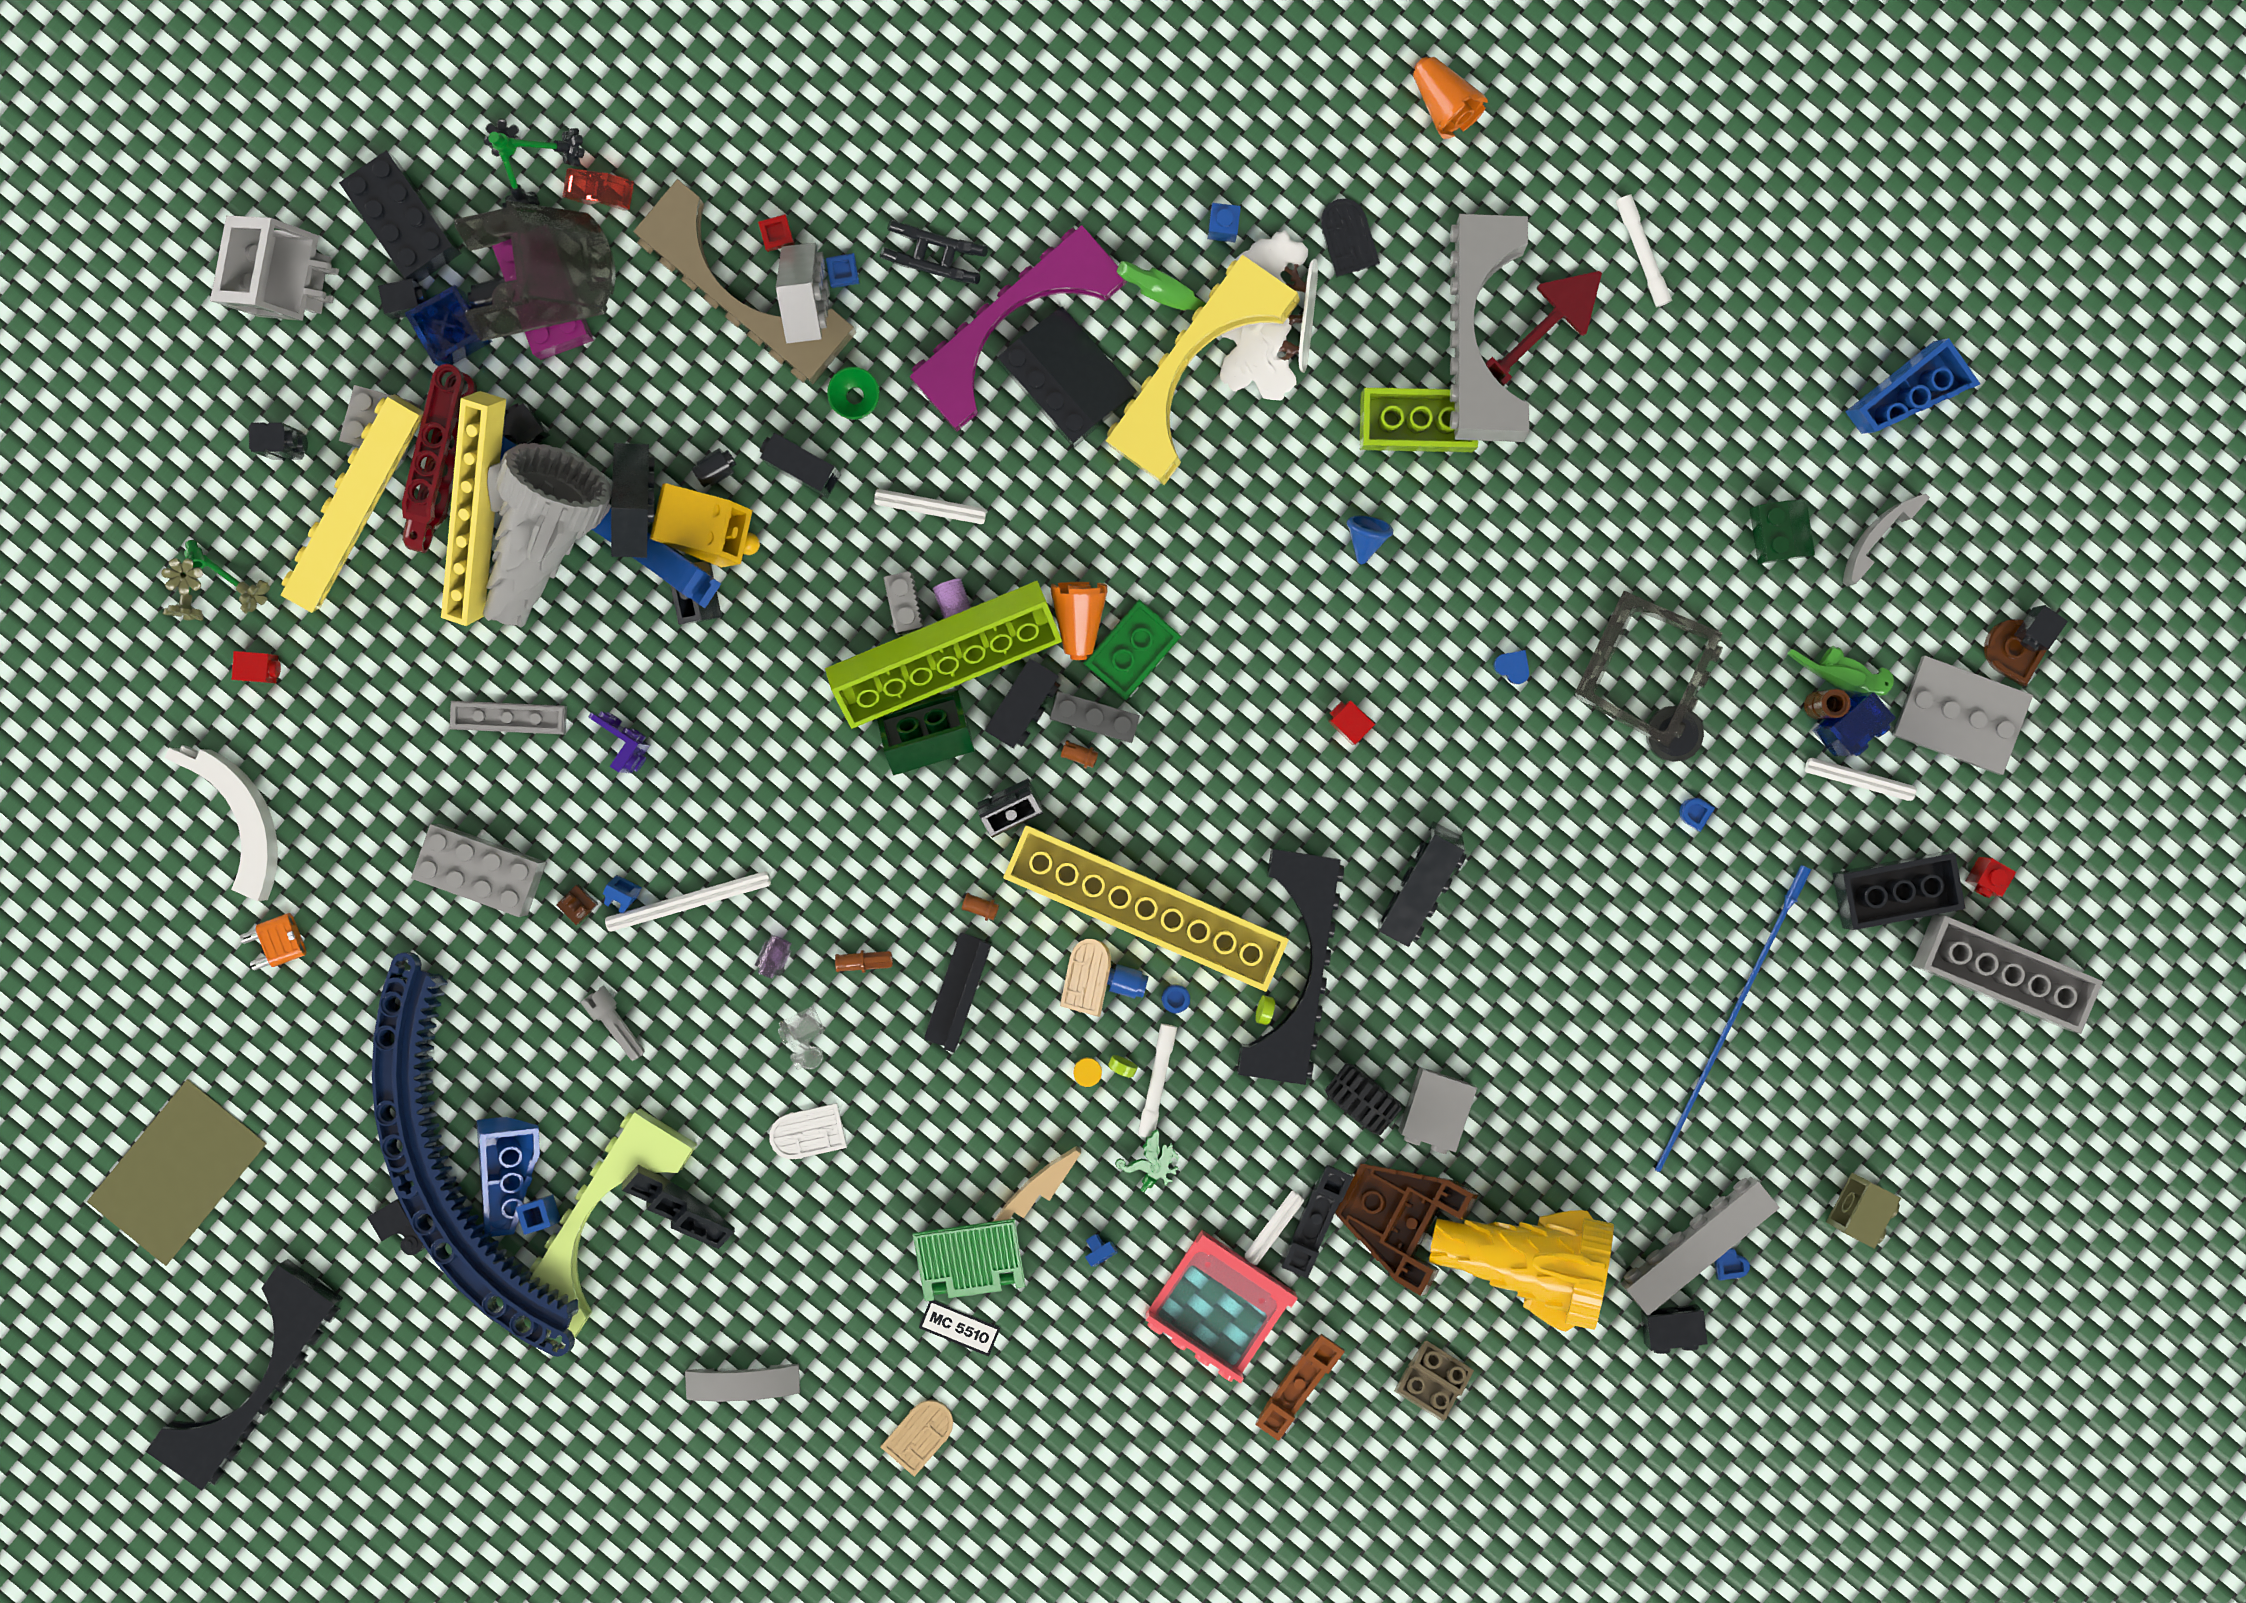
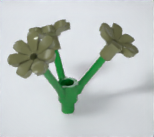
M195 540L186 541L185 560L183 563L178 558H173L169 561L171 568H164L161 572L164 578H169L165 587L170 591L179 587L180 593L179 604L169 605L168 608L164 609L163 614L176 617L183 615L184 620L196 619L203 621L202 610L194 609L191 606L193 596L190 593L191 588L195 591L200 589L201 583L197 578L203 576L202 569L205 566H208L233 584L236 590L242 594L239 598V601L242 603L240 609L245 614L253 612L257 607V603L260 605L265 604L267 597L263 594L270 590L268 583L263 580H259L256 586H249L243 581L239 582L213 563L206 555H203L202 549L198 547Z

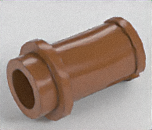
M1066 740L1061 757L1083 764L1084 768L1087 769V767H1094L1099 752L1094 751L1093 747L1088 749Z
M967 893L961 910L985 917V921L989 919L994 921L999 904H996L994 899L988 901Z

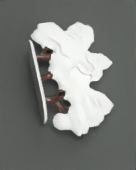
M1286 230L1276 232L1271 239H1259L1252 244L1248 251L1243 252L1235 260L1238 261L1244 255L1294 291L1304 292L1303 315L1290 314L1283 324H1248L1221 335L1222 337L1234 340L1237 344L1230 354L1223 359L1220 371L1222 382L1228 384L1232 391H1237L1247 387L1251 381H1255L1262 397L1270 400H1282L1284 393L1290 391L1296 385V377L1289 368L1288 360L1294 354H1299L1300 371L1303 373L1306 371L1318 280L1317 259H1313L1309 265L1307 281L1303 282L1299 277L1297 268L1308 257V249L1301 242L1291 241ZM1293 263L1294 270H1290L1287 264ZM1282 271H1286L1293 276L1291 281L1295 282L1294 285L1283 281L1280 275ZM1294 323H1302L1299 346H1295L1286 340V335ZM1278 352H1286L1282 358L1277 356Z

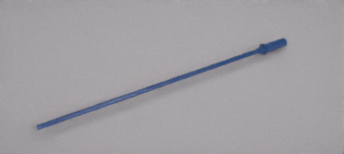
M1801 865L1787 894L1784 895V907L1655 1171L1660 1173L1788 910L1795 902H1798L1797 899L1811 869Z

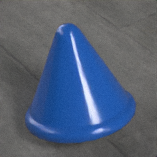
M1359 515L1350 517L1347 520V526L1359 564H1365L1394 532L1390 524L1378 518Z

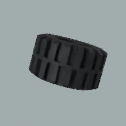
M1346 1063L1325 1089L1327 1096L1336 1105L1373 1134L1382 1135L1402 1110L1399 1101L1352 1064Z

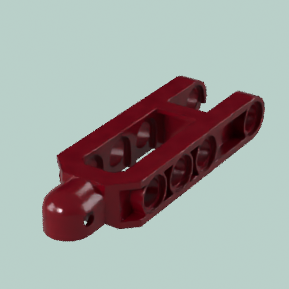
M451 364L440 365L432 375L402 499L403 518L406 519L402 540L406 548L421 553L428 551L435 527L442 524L447 516L453 490L461 398L477 392L475 380ZM447 372H453L447 377L443 386L441 382L442 376ZM464 380H466L468 383V390L466 393L462 394ZM434 429L430 443L428 440V433L429 431ZM451 436H453L455 444L452 449L448 450ZM425 457H427L423 471L421 468V462ZM446 464L448 467V473L446 476L442 477L444 465ZM418 485H420L418 496L416 499L414 495V490ZM439 491L441 494V501L439 504L435 505L437 494Z

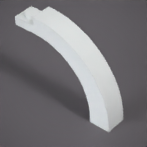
M184 745L181 748H169L165 759L185 767L209 781L223 795L233 811L240 833L241 858L238 873L231 890L255 901L268 900L277 870L278 847L271 813L258 788L238 766L213 750L200 749L198 752Z

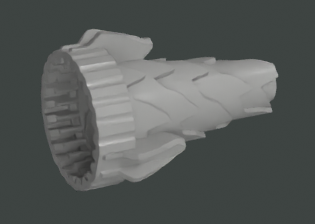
M537 443L519 444L506 451L500 463L490 466L487 478L490 509L493 512L500 511L498 515L503 517L494 538L498 540V544L492 556L495 564L486 586L490 590L487 595L483 615L488 621L497 620L502 624L517 625L519 627H523L526 624L533 605L541 597L549 578H555L564 555L570 554L575 539H580L591 529L596 528L611 507L609 504L612 496L611 485L595 466H592L589 462L571 452Z

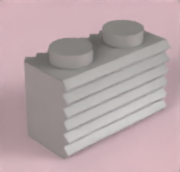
M910 572L884 577L894 629L897 635L911 633L925 627L923 625L924 621L921 619L923 615L920 613L918 593L915 591L917 589L914 585L916 582L913 580L914 576Z

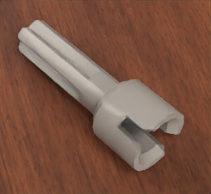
M604 985L580 1002L594 1021L597 1019V1021L601 1020L630 1060H636L644 1054L645 1049L615 1011L618 1003Z

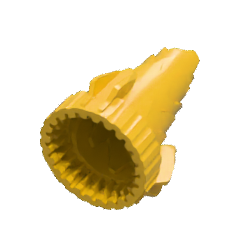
M1583 1210L1539 1216L1538 1226L1519 1222L1518 1226L1500 1222L1484 1224L1465 1220L1463 1224L1437 1219L1429 1262L1466 1271L1475 1277L1490 1281L1489 1284L1491 1286L1518 1292L1517 1296L1524 1298V1308L1561 1331L1566 1332L1575 1326L1595 1330L1606 1285L1614 1224L1594 1220L1588 1211Z

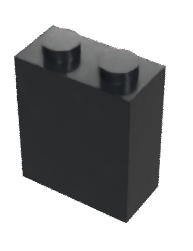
M773 433L771 438L767 437L761 445L760 452L762 455L760 458L768 466L828 499L841 476V473L835 466L776 433Z

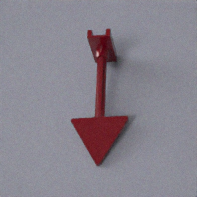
M1601 271L1541 283L1537 286V290L1554 307V310L1502 360L1498 359L1496 361L1491 357L1485 363L1492 375L1502 386L1512 378L1509 374L1510 367L1561 318H1565L1581 336L1587 333L1602 276Z

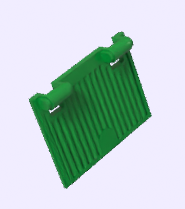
M1015 1219L912 1233L924 1301L926 1302L934 1301L935 1295L948 1293V1298L1002 1291V1285L1015 1284L1016 1289L1026 1287Z

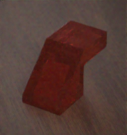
M568 168L566 170L562 197L587 205L601 203L626 211L630 210L634 181L609 173Z

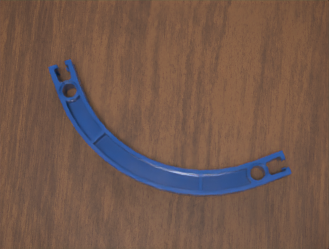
M504 436L502 438L500 461L503 459L506 451L517 446ZM611 507L601 523L596 528L591 529L609 542H611ZM648 533L647 558H632L661 577L680 593L706 608L721 583L669 546L650 539L651 534Z

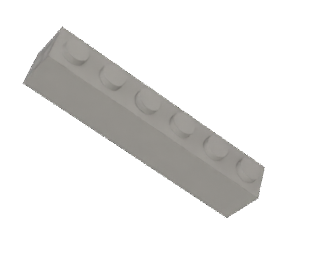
M1749 1177L1737 1182L1733 1187L1734 1191L1726 1197L1722 1196L1716 1199L1711 1205L1712 1209L1704 1215L1699 1214L1694 1217L1689 1223L1690 1226L1685 1231L1672 1235L1668 1240L1669 1244L1663 1249L1653 1251L1647 1256V1262L1641 1267H1635L1625 1274V1280L1620 1284L1646 1315H1650L1780 1208L1759 1181Z

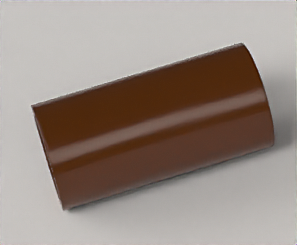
M1840 689L1816 691L1806 697L1804 709L1807 715L1813 719L1839 718L1849 711L1850 698Z

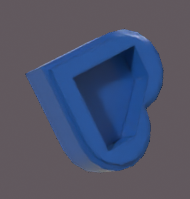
M1526 650L1499 655L1494 661L1493 667L1496 673L1506 676L1510 683L1519 685L1527 681L1529 667Z
M1730 1248L1714 1262L1716 1278L1718 1280L1741 1278L1747 1275L1750 1270L1749 1261L1742 1255L1737 1254L1733 1248Z

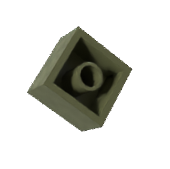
M1851 1173L1826 1222L1841 1232L1875 1249L1877 1244H1880L1885 1238L1886 1226L1890 1219L1894 1218L1898 1213L1901 1198Z

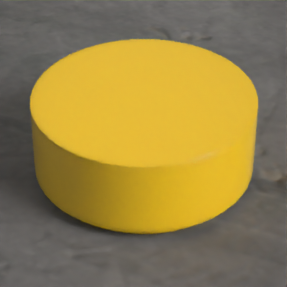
M1086 1057L1080 1059L1075 1064L1073 1074L1078 1084L1084 1087H1091L1101 1079L1102 1069L1097 1060Z

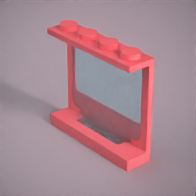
M1201 1230L1145 1315L1146 1321L1149 1322L1147 1326L1160 1335L1163 1332L1172 1337L1171 1342L1182 1350L1190 1349L1196 1353L1194 1357L1206 1366H1209L1211 1363L1219 1369L1218 1373L1230 1382L1235 1379L1241 1383L1244 1379L1243 1371L1287 1306L1292 1308L1298 1298L1295 1291Z

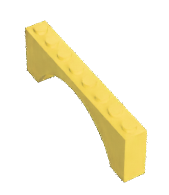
M1244 255L1238 261L1234 260L1229 265L1225 279L1221 284L1217 283L1212 288L1209 294V301L1204 307L1201 306L1196 310L1192 317V324L1187 330H1182L1179 333L1173 350L1170 354L1166 353L1163 355L1158 363L1159 369L1153 377L1149 376L1141 386L1142 392L1136 400L1132 399L1124 409L1125 415L1119 423L1115 422L1107 433L1108 438L1106 442L1111 448L1163 485L1166 484L1181 463L1172 441L1170 412L1176 386L1190 361L1212 340L1235 328L1255 323L1283 324L1300 302L1296 291Z

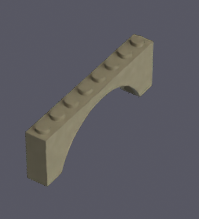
M677 179L633 231L639 238L637 244L649 254L654 250L661 256L659 262L670 272H673L675 269L683 275L680 280L694 291L698 287L705 293L703 299L714 309H717L718 306L727 312L724 317L737 328L743 325L749 330L746 335L758 346L762 343L771 349L768 354L782 365L785 361L793 367L790 372L802 383L807 379L810 383L814 384L857 333L854 327L833 309H829L828 317L826 318L827 328L822 330V339L786 344L782 318L780 316L769 315L748 307L730 295L716 280L707 263L701 238L704 203L699 196Z

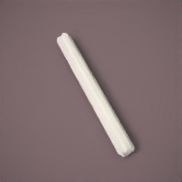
M764 871L605 918V924L608 931L612 932L771 885L770 877Z

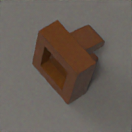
M579 884L575 885L556 904L575 925L582 922L599 905Z

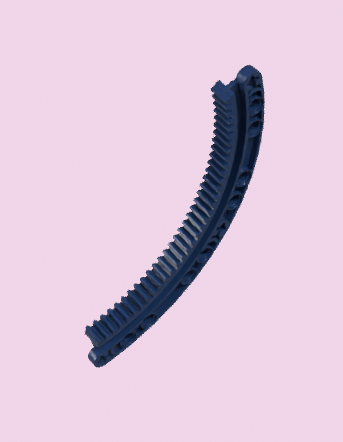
M399 953L391 962L383 986L374 1031L372 1058L374 1115L381 1151L395 1193L413 1230L424 1247L460 1292L485 1315L519 1339L552 1356H563L571 1351L575 1344L574 1335L567 1328L572 1317L578 1313V1300L574 1299L568 1302L567 1294L558 1298V1289L548 1292V1283L539 1286V1277L530 1280V1270L521 1273L522 1264L513 1266L515 1259L513 1256L507 1259L504 1258L507 1252L506 1249L496 1250L499 1241L490 1243L489 1240L492 1233H482L485 1224H475L479 1216L469 1215L473 1208L472 1205L464 1207L463 1203L467 1197H458L457 1194L462 1188L461 1186L453 1187L452 1185L457 1177L448 1176V1173L453 1168L443 1164L448 1159V1155H440L445 1146L436 1143L442 1135L434 1133V1130L439 1127V1123L431 1122V1119L436 1117L437 1113L429 1111V1108L434 1106L435 1102L428 1100V1097L434 1094V1091L427 1089V1085L433 1083V1079L427 1078L426 1074L433 1072V1068L426 1066V1063L433 1061V1057L427 1055V1051L434 1050V1046L428 1044V1040L435 1039V1035L430 1033L429 1029L437 1027V1024L432 1022L431 1018L439 1016L433 1008L442 1004L436 999V996L444 995L445 992L439 987L447 985L448 982L443 978V975L421 970V960L415 953ZM408 960L411 969L405 970V966L401 965L402 961ZM397 997L401 1002V1007L399 1010L396 1008L395 1000ZM391 1031L395 1035L394 1043H392L389 1038ZM391 1106L396 1110L395 1118L391 1115ZM398 1139L402 1143V1151H400L397 1147ZM427 1215H430L433 1219L432 1226L427 1221ZM446 1243L452 1248L451 1255L446 1251ZM497 1296L502 1299L503 1308L497 1305ZM524 1316L530 1319V1328L525 1325ZM559 1336H562V1342L565 1344L561 1348H558V1342L553 1340Z

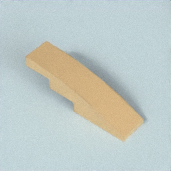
M1077 1146L1051 1161L1031 1177L1008 1200L992 1222L1008 1220L1014 1212L1025 1218L1039 1195L1050 1201L1080 1156L1081 1149Z

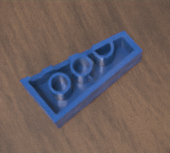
M1949 338L1937 340L1929 344L1845 412L1861 434L1873 433L1906 419L1919 411L1928 409L1943 400L1952 398L1967 389L1974 388L1980 385V382Z

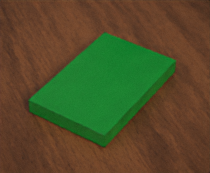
M1139 599L1083 664L1124 700H1127L1182 636Z

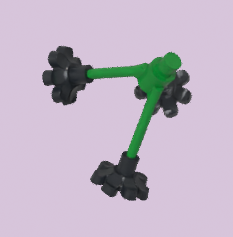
M498 119L497 127L492 123L487 124L485 127L489 136H485L483 142L486 146H493L491 150L492 155L501 157L511 184L510 191L512 195H508L505 198L506 202L502 204L503 212L509 213L510 216H517L520 211H522L524 216H529L532 214L530 207H538L540 204L535 192L526 193L521 188V185L517 184L509 161V157L514 156L516 148L553 149L555 152H563L564 164L575 167L580 166L579 158H583L585 149L579 147L583 143L582 135H579L578 128H571L570 131L563 132V141L541 142L521 140L515 137L519 133L518 126L513 124L507 127L505 119Z

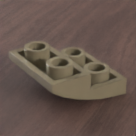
M1426 1340L1409 1363L1394 1392L1440 1421H1445L1457 1396L1462 1395L1474 1370Z

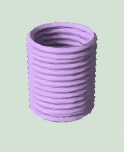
M960 578L946 581L932 589L934 594H936L935 597L943 619L971 608L968 595H966L965 587H963V582Z

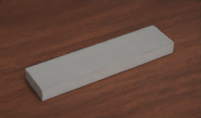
M451 701L450 729L566 735L567 706Z

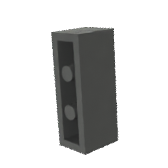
M1059 691L1057 692L1050 720L1131 744L1140 715Z

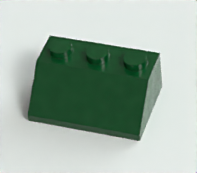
M958 690L913 703L877 718L883 750L893 776L975 751Z

